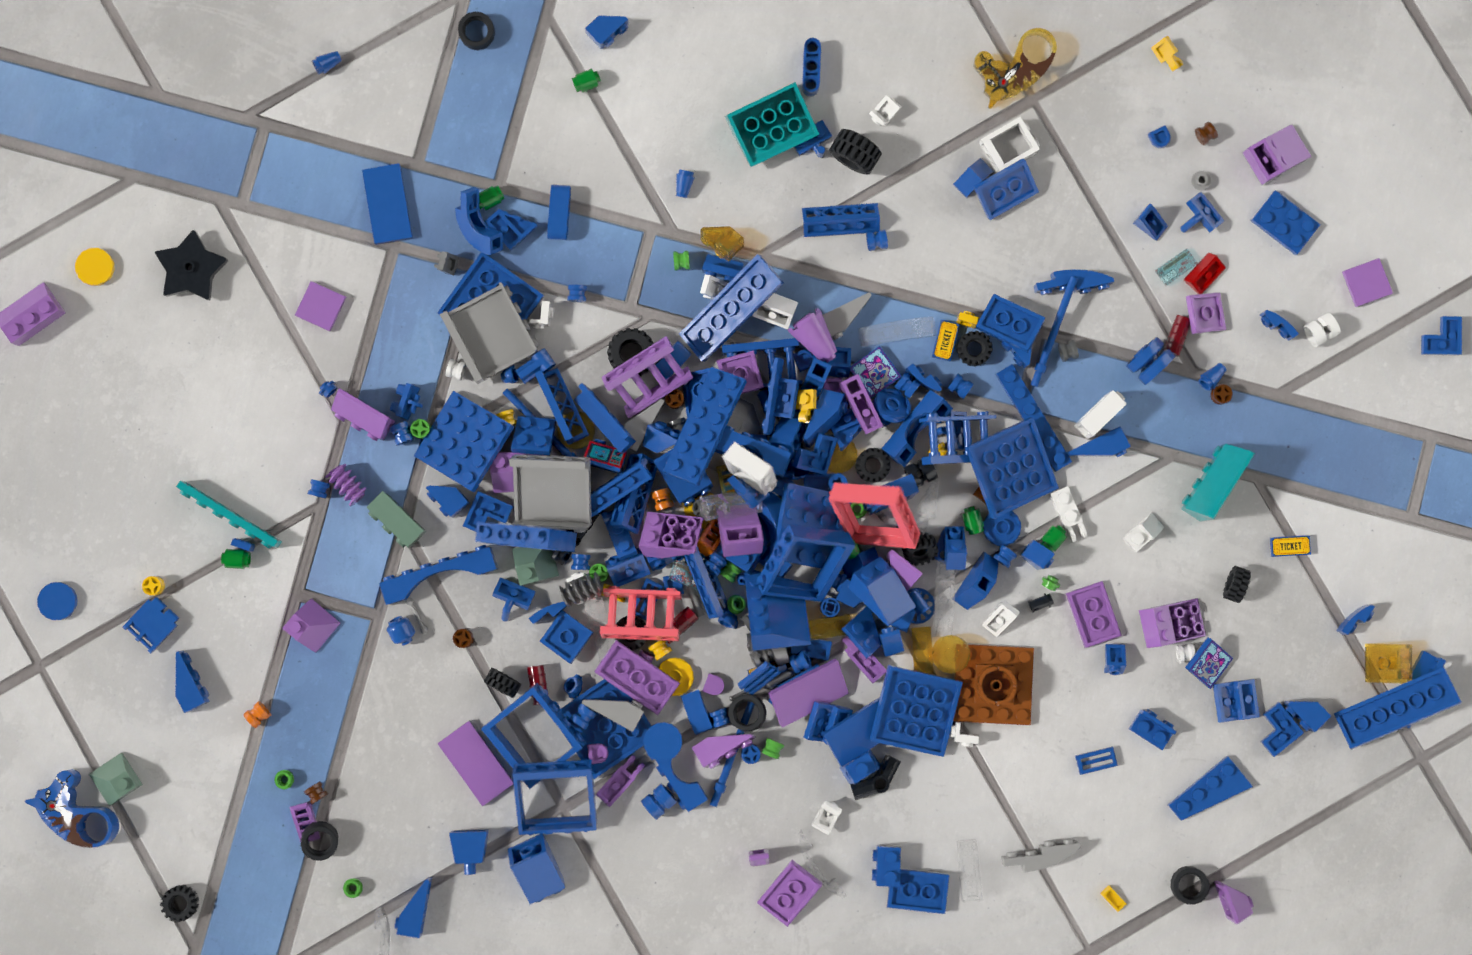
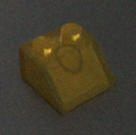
M1365 644V682L1403 684L1412 680V644Z

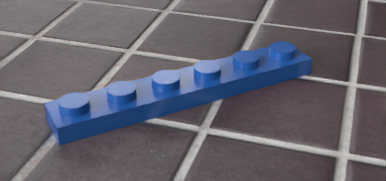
M1011 364L996 373L995 375L1023 420L1030 417L1034 418L1054 472L1072 462L1014 365Z

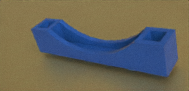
M482 545L476 547L475 552L468 554V551L456 554L457 558L451 560L449 557L439 559V564L431 565V563L421 565L420 570L413 572V569L401 572L402 576L396 578L394 575L384 577V582H380L379 585L385 604L391 605L406 600L421 582L440 572L463 570L483 575L498 570L492 547Z

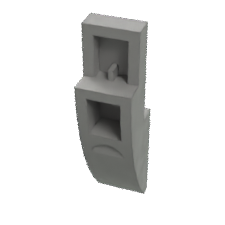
M1074 838L1063 839V843H1056L1055 840L1044 841V844L1039 845L1040 853H1037V850H1027L1025 854L1018 855V852H1007L1006 856H1001L1002 864L1004 866L1022 865L1024 872L1037 871L1065 860L1081 848V844L1075 841Z

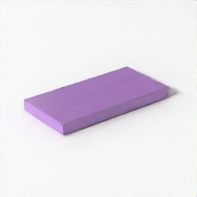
M615 640L594 671L656 715H659L680 684L618 640Z
M833 659L768 692L781 727H785L810 714L815 701L831 703L849 694L837 659Z
M470 720L437 743L482 806L513 784L511 777Z

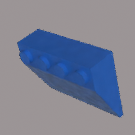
M760 574L746 575L745 586L752 651L811 645L806 601L762 595L757 584V578ZM776 576V578H775V579H778V580L801 582V581L791 580V579L782 578V577H777V576Z

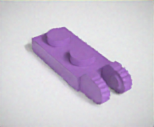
M634 755L623 766L621 765L595 794L607 806H612L636 779V775L644 768L645 765L641 763L632 774L626 769L635 761L636 757Z

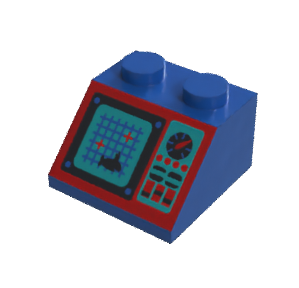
M595 439L594 442L589 441L584 457H590V466L620 474L623 471L628 452L626 451L621 454L614 445L613 447L607 446L606 441Z

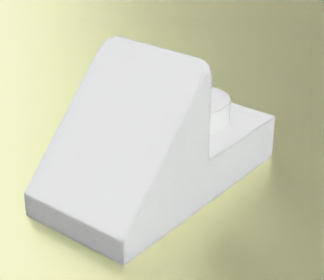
M705 275L700 293L703 294L704 298L713 300L728 283L711 275Z
M1150 513L1126 534L1123 539L1134 552H1137L1150 540L1156 538L1164 526Z
M1004 600L995 607L982 626L998 637L1020 612Z

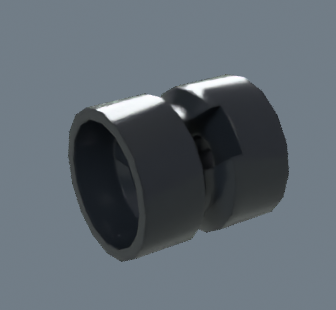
M922 459L918 460L917 464L911 463L903 467L906 476L913 475L917 487L924 485V481L929 483L938 478L934 465H922ZM920 470L922 476H918L917 471Z

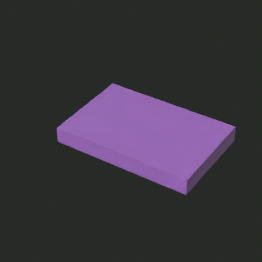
M1103 581L1065 593L1084 648L1122 636Z
M791 860L757 903L788 927L821 888L823 883L794 860Z

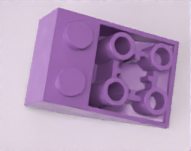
M1292 124L1262 139L1243 152L1261 185L1311 157Z
M747 504L716 506L723 556L762 553L763 535L756 509L750 508Z
M647 512L639 542V548L643 556L667 558L695 553L703 517Z
M1198 598L1139 610L1147 648L1166 646L1206 636Z

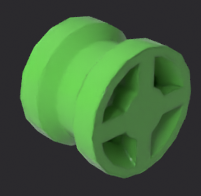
M673 252L674 270L678 271L680 268L690 270L689 252Z
M417 419L411 424V433L419 439H424L429 434L431 425L423 419Z
M726 560L727 564L723 569H720V574L731 583H734L735 577L742 571Z
M595 564L589 570V575L592 579L594 578V572H597L601 583L606 581L609 576L607 567L603 564Z
M767 738L765 741L766 746L762 748L761 753L779 760V752L784 748V744Z

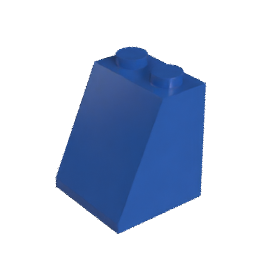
M671 449L653 462L680 506L683 507L685 505L687 507L693 504L700 495L705 496L709 494L714 486L706 472L699 486L664 473L663 469L673 450Z
M544 834L534 836L508 849L510 868L529 904L540 902L545 897L558 894L565 889L564 878Z

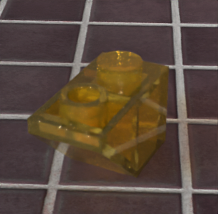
M730 226L703 227L700 230L702 243L707 247L713 248L720 258H725L728 262L744 247V238Z

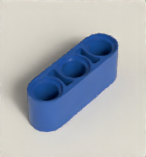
M816 38L807 39L803 51L802 91L806 96L810 97L818 93L820 85L821 43ZM814 45L817 47V51L810 52L807 47ZM814 64L817 68L814 71H810L806 66ZM812 82L816 87L810 90L806 87V84Z
M551 185L547 229L548 239L567 240L571 186Z

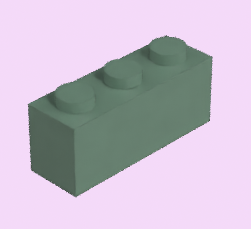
M382 491L366 507L370 511L368 514L375 521L379 519L384 524L382 528L388 534L393 533L397 537L396 542L403 548L405 546L411 548L427 532L385 491Z

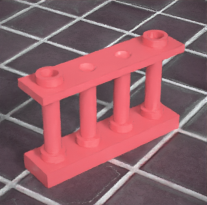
M609 586L608 589L603 588L604 596L609 597L608 624L600 626L602 638L679 641V631L673 627L675 600H682L680 591H677L675 588H667L666 591L620 589L618 586ZM617 597L629 598L627 625L625 627H617L615 624ZM636 598L648 599L647 620L644 628H637L635 625ZM656 599H667L666 626L663 628H656L654 626Z

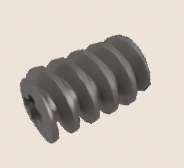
M594 572L593 579L588 574L587 581L580 577L579 584L573 579L572 586L565 582V588L563 589L560 585L561 596L568 607H571L573 602L579 604L580 599L583 602L587 600V597L593 599L594 594L598 597L601 596L603 586L597 572Z

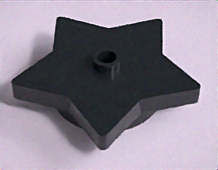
M192 230L178 247L155 251V255L166 271L164 296L168 297L189 291L208 301L211 300L212 280L216 273L228 262V259L207 251L197 231ZM192 264V269L188 270L189 265Z

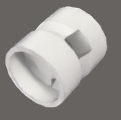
M1330 313L1324 314L1318 318L1317 322L1312 321L1303 328L1307 339L1314 347L1325 343L1327 338L1332 339L1341 333L1338 322Z

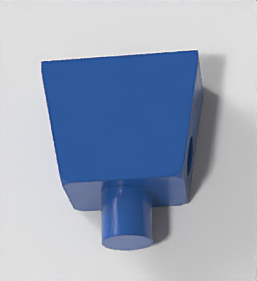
M870 749L839 768L849 784H856L878 770L880 763Z
M489 829L457 830L449 833L455 864H464V875L476 874V863L484 862Z

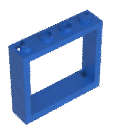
M477 522L475 542L575 552L577 533L550 528Z
M788 524L772 555L766 562L762 573L757 578V584L762 595L822 602L854 549V541L849 532ZM796 541L834 546L812 584L775 579Z
M538 683L481 728L512 768L514 764L526 762L498 729L496 724L532 695L573 744L570 750L554 762L566 761L586 744L585 739L581 736L582 733L576 731L572 726L571 719L563 715L558 703L554 700L552 701L548 696L547 690H544ZM542 779L523 780V782L531 789Z
M592 759L514 764L512 775L519 835H549L562 832L572 833L597 830ZM587 776L590 816L525 819L521 780Z

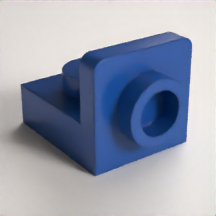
M1105 645L1106 665L1104 673H1110L1111 675L1124 673L1126 668L1125 645Z

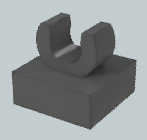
M442 251L441 254L437 255L440 258L439 264H435L434 267L441 272L454 276L459 257Z

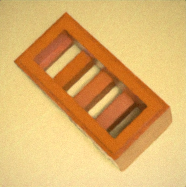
M717 514L712 517L699 535L697 547L699 552L706 557L714 552L721 541L719 529L713 525L714 523L718 525Z

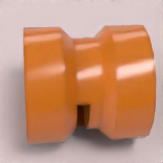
M669 488L651 493L652 498L656 502V511L674 507L673 500L670 499L671 492Z
M258 701L254 704L252 710H247L243 715L251 726L257 728L261 725L262 720L268 719L271 716V713L263 703Z

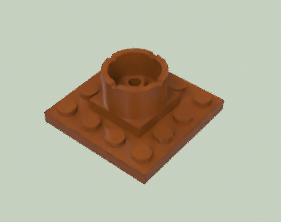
M956 644L955 680L963 683L953 721L1031 725L1034 648ZM994 682L998 683V687L996 689H994L992 686Z

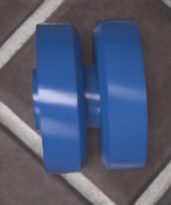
M1158 337L1145 344L1126 365L1132 373L1144 367V370L1138 376V379L1144 385L1154 379L1176 356L1170 349L1164 350L1159 355L1157 354L1164 344Z

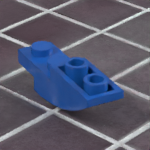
M1061 270L1052 272L1050 275L1051 280L1036 283L1034 290L1035 294L1041 292V295L1050 294L1052 290L1058 288L1060 291H1065L1072 276L1078 279L1074 293L1086 294L1091 292L1093 288H1098V290L1110 288L1109 285L1114 282V278L1089 270Z

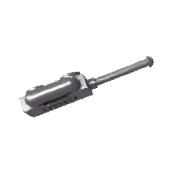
M790 662L786 664L788 670L773 678L763 686L764 689H772L778 683L789 680L794 676L795 671ZM743 690L733 696H730L729 699L730 701H733L735 698L744 695L746 692Z

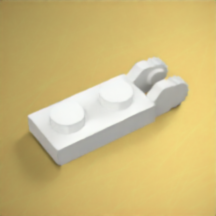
M1067 486L1050 493L1052 502L1064 529L1067 530L1070 540L1072 542L1077 541L1076 535L1071 526L1076 524L1083 538L1087 537V531L1082 523L1083 520L1069 487Z

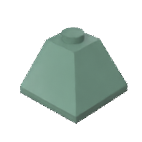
M523 547L512 549L520 586L559 576L556 561L551 558L553 550Z
M123 753L118 754L89 774L109 807L143 785Z

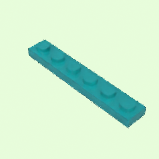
M180 480L176 487L181 490L180 494L189 499L190 497L197 500L196 504L205 509L208 506L213 510L212 514L221 519L224 516L229 519L228 523L237 529L239 527L245 529V534L253 539L258 537L262 540L261 544L267 548H278L281 544V540L187 482Z

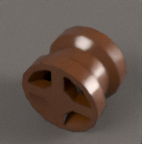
M1209 121L1202 128L1198 127L1195 129L1198 141L1204 146L1208 144L1209 140L1218 138L1214 125Z
M1224 384L1216 386L1210 393L1211 400L1218 405L1229 402L1233 395L1232 389Z
M678 389L665 395L666 404L672 409L680 408L684 404L683 393Z
M459 629L453 635V643L459 648L469 647L473 643V633L468 629Z
M321 781L303 791L305 795L309 796L311 805L328 795L327 791L323 790Z

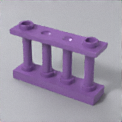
M667 336L602 376L606 389L608 391L616 389L627 405L623 407L628 418L638 415L643 409L681 385L687 384L693 378L689 367L681 369L671 355L674 349ZM661 358H665L675 372L668 379L663 377L654 364ZM645 368L650 370L659 383L650 390L638 375ZM629 378H632L643 393L635 400L632 399L622 385Z

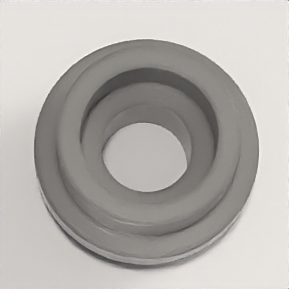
M1198 171L1193 175L1191 182L1195 189L1205 190L1211 184V177L1205 171ZM1199 177L1204 178L1205 182L1200 183Z

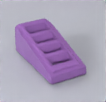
M309 801L290 807L300 842L304 831L302 826L316 822L313 807ZM306 809L307 811L306 813L298 814L300 810ZM309 817V820L300 822V818ZM319 831L314 832V835H310L308 842L320 839Z
M768 849L750 851V865L761 866L769 864Z

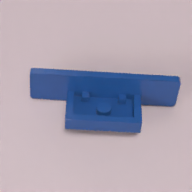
M775 357L771 363L770 370L772 376L768 383L769 397L765 402L766 417L762 422L763 434L773 435L776 417L794 419L799 388L798 380L782 378L784 359Z

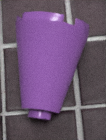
M816 308L815 314L814 312L812 314L808 313L793 324L794 329L788 328L787 330L816 358L828 363L836 357L837 349L821 310Z

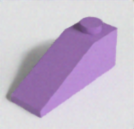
M859 374L839 382L841 390L865 435L883 427Z

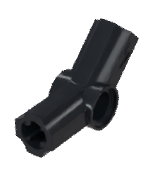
M886 754L874 777L861 780L856 784H850L854 799L859 800L886 792L901 761ZM880 778L885 780V786L881 789L875 786L876 780Z

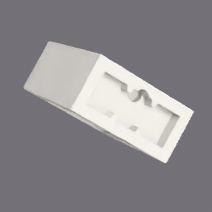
M1021 117L985 136L979 142L996 173L1022 158L1025 160L1030 158L1040 150L1039 141L1035 136L1032 137L1029 132V124L1026 120L1023 121ZM1018 126L1031 149L1004 164L991 140Z
M1112 390L1099 400L1074 426L1086 439L1093 437L1126 405L1124 396L1120 392Z
M734 442L723 456L728 471L766 496L768 492L775 488L777 482L772 467Z

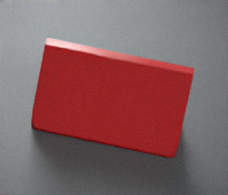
M1207 253L1184 278V281L1196 293L1202 294L1226 267L1217 255Z

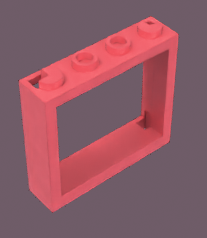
M834 483L832 491L829 492V502H831L844 531L849 532L857 544L916 549L920 531L900 487ZM849 502L889 505L899 528L859 525Z

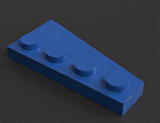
M1226 756L1172 800L1168 806L1179 820L1182 821L1253 786L1232 760Z

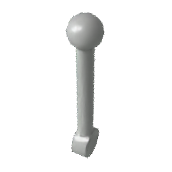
M407 598L406 604L410 605L421 627V633L427 634L428 628L424 626L413 604L414 600Z

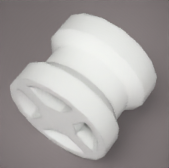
M451 358L446 369V377L450 378L453 376L461 381L465 373L466 363H459Z
M1190 643L1186 646L1176 645L1178 663L1190 662L1195 655L1193 644Z

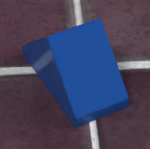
M980 158L969 166L953 185L967 198L975 190L973 186L987 179L994 171Z
M1152 204L1146 206L1133 222L1134 225L1156 241L1168 227Z
M875 547L858 553L851 560L847 559L842 568L844 574L847 575L846 579L851 578L853 573L879 558Z

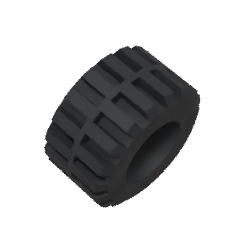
M841 129L829 148L833 157L855 172L866 175L871 173L882 155L880 149L871 140L849 129Z
M637 328L620 330L617 335L612 337V341L608 344L607 354L611 366L615 369L624 363L621 358V349L624 345L634 342L638 343L645 350L654 344L651 337L646 332L640 331ZM645 368L638 375L641 377L642 374L648 373L649 369Z

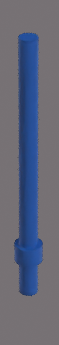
M1071 276L1041 358L1039 363L1035 365L1034 370L1036 371L1030 384L1038 387L1042 374L1046 372V363L1078 280L1075 277Z
M508 388L503 392L504 396L525 417L537 418ZM554 436L552 445L563 456L578 457L574 452L571 453Z
M748 701L741 719L743 724L748 725L755 706L752 702ZM738 729L736 735H744L745 731ZM736 754L726 759L719 781L715 783L713 789L715 791L710 802L711 806L717 807L722 793L725 792L727 787L725 784Z

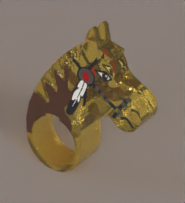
M1033 28L1025 32L1017 44L1010 64L1000 60L995 61L992 55L986 51H981L976 55L973 66L984 81L983 93L989 98V109L998 101L1010 99L1029 89L1046 73L1057 50L1056 40L1049 31L1042 28ZM1034 35L1045 38L1050 45L1049 58L1036 64L1028 61L1022 49L1023 41Z

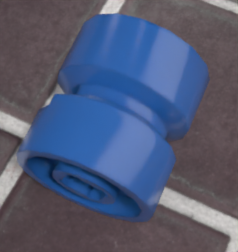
M662 783L653 790V795L648 794L641 800L643 806L656 820L665 813V808L670 809L677 803L675 797Z

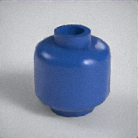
M397 616L388 622L389 625L386 630L394 644H402L404 646L412 641L415 629L407 617Z

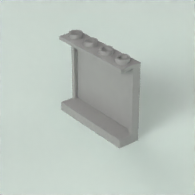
M501 282L499 286L458 308L440 314L477 384L538 352L537 347L540 346L535 336L531 337L527 331L531 328L526 319L522 320L519 316V313L522 311L517 302L513 303L510 299L512 293L508 285L504 286Z
M515 454L509 459V465L513 467L515 521L511 525L552 528L562 531L572 529L574 532H585L591 526L590 457Z

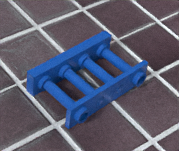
M795 338L722 345V353L727 355V358L740 353L754 351V354L757 355V352L765 351L768 361L769 381L772 376L770 368L775 358L774 353H776V350L784 349L787 359L788 379L796 380L793 351H795V348H799V341ZM798 380L799 386H802L803 380ZM763 383V389H768V383Z
M988 411L977 412L976 416L938 417V413L926 414V418L919 419V423L929 422L931 453H929V457H922V465L971 463L965 447L972 444L971 421L980 420L982 440L988 437L987 420L997 419L996 415H989ZM954 421H963L965 449L963 455H958L957 451H955ZM936 422H946L948 449L946 456H941L940 452H938Z

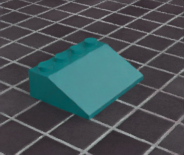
M796 82L725 116L750 167L819 135Z
M1223 444L1221 447L1218 445L1212 454L1214 458L1211 462H1207L1202 469L1204 474L1193 483L1192 488L1194 489L1190 495L1187 494L1183 499V507L1181 509L1200 522L1214 519L1255 453L1229 444Z

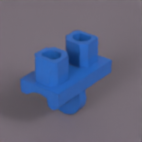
M406 383V385L399 384L396 394L402 397L400 403L392 402L390 411L394 412L398 417L409 420L411 413L415 414L417 407L423 408V404L419 403L421 396L418 393L420 388Z

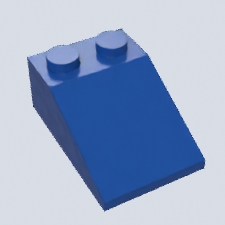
M759 515L758 518L763 535L762 553L724 557L721 543L715 551L750 575L770 546L768 527Z
M881 556L853 573L848 588L887 626H890L916 608L895 570Z

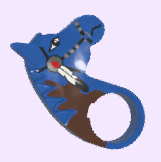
M70 769L59 772L48 788L37 790L35 798L25 800L26 804L36 808L41 819L55 834L73 845L95 848L112 842L118 834L119 820L111 809L102 806H78L76 804L77 792L75 788L81 781V775L77 770ZM93 812L101 814L108 824L107 835L102 841L93 840L84 830L86 829V823L84 822L87 821V818Z

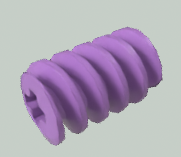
M343 464L330 471L325 478L331 477L329 483H336L334 485L335 490L341 488L339 494H346L344 500H351L349 503L351 507L365 496L366 487L360 489L359 486L362 482L354 483L357 476L349 477L351 469L344 471L346 464Z

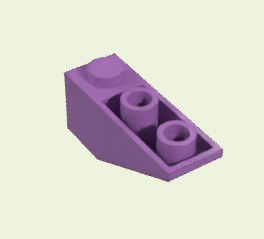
M746 734L707 737L693 746L692 749L703 768L710 767V769H713L720 764V760L724 757L728 759L737 753L736 750L740 747L744 749L750 746L756 736Z

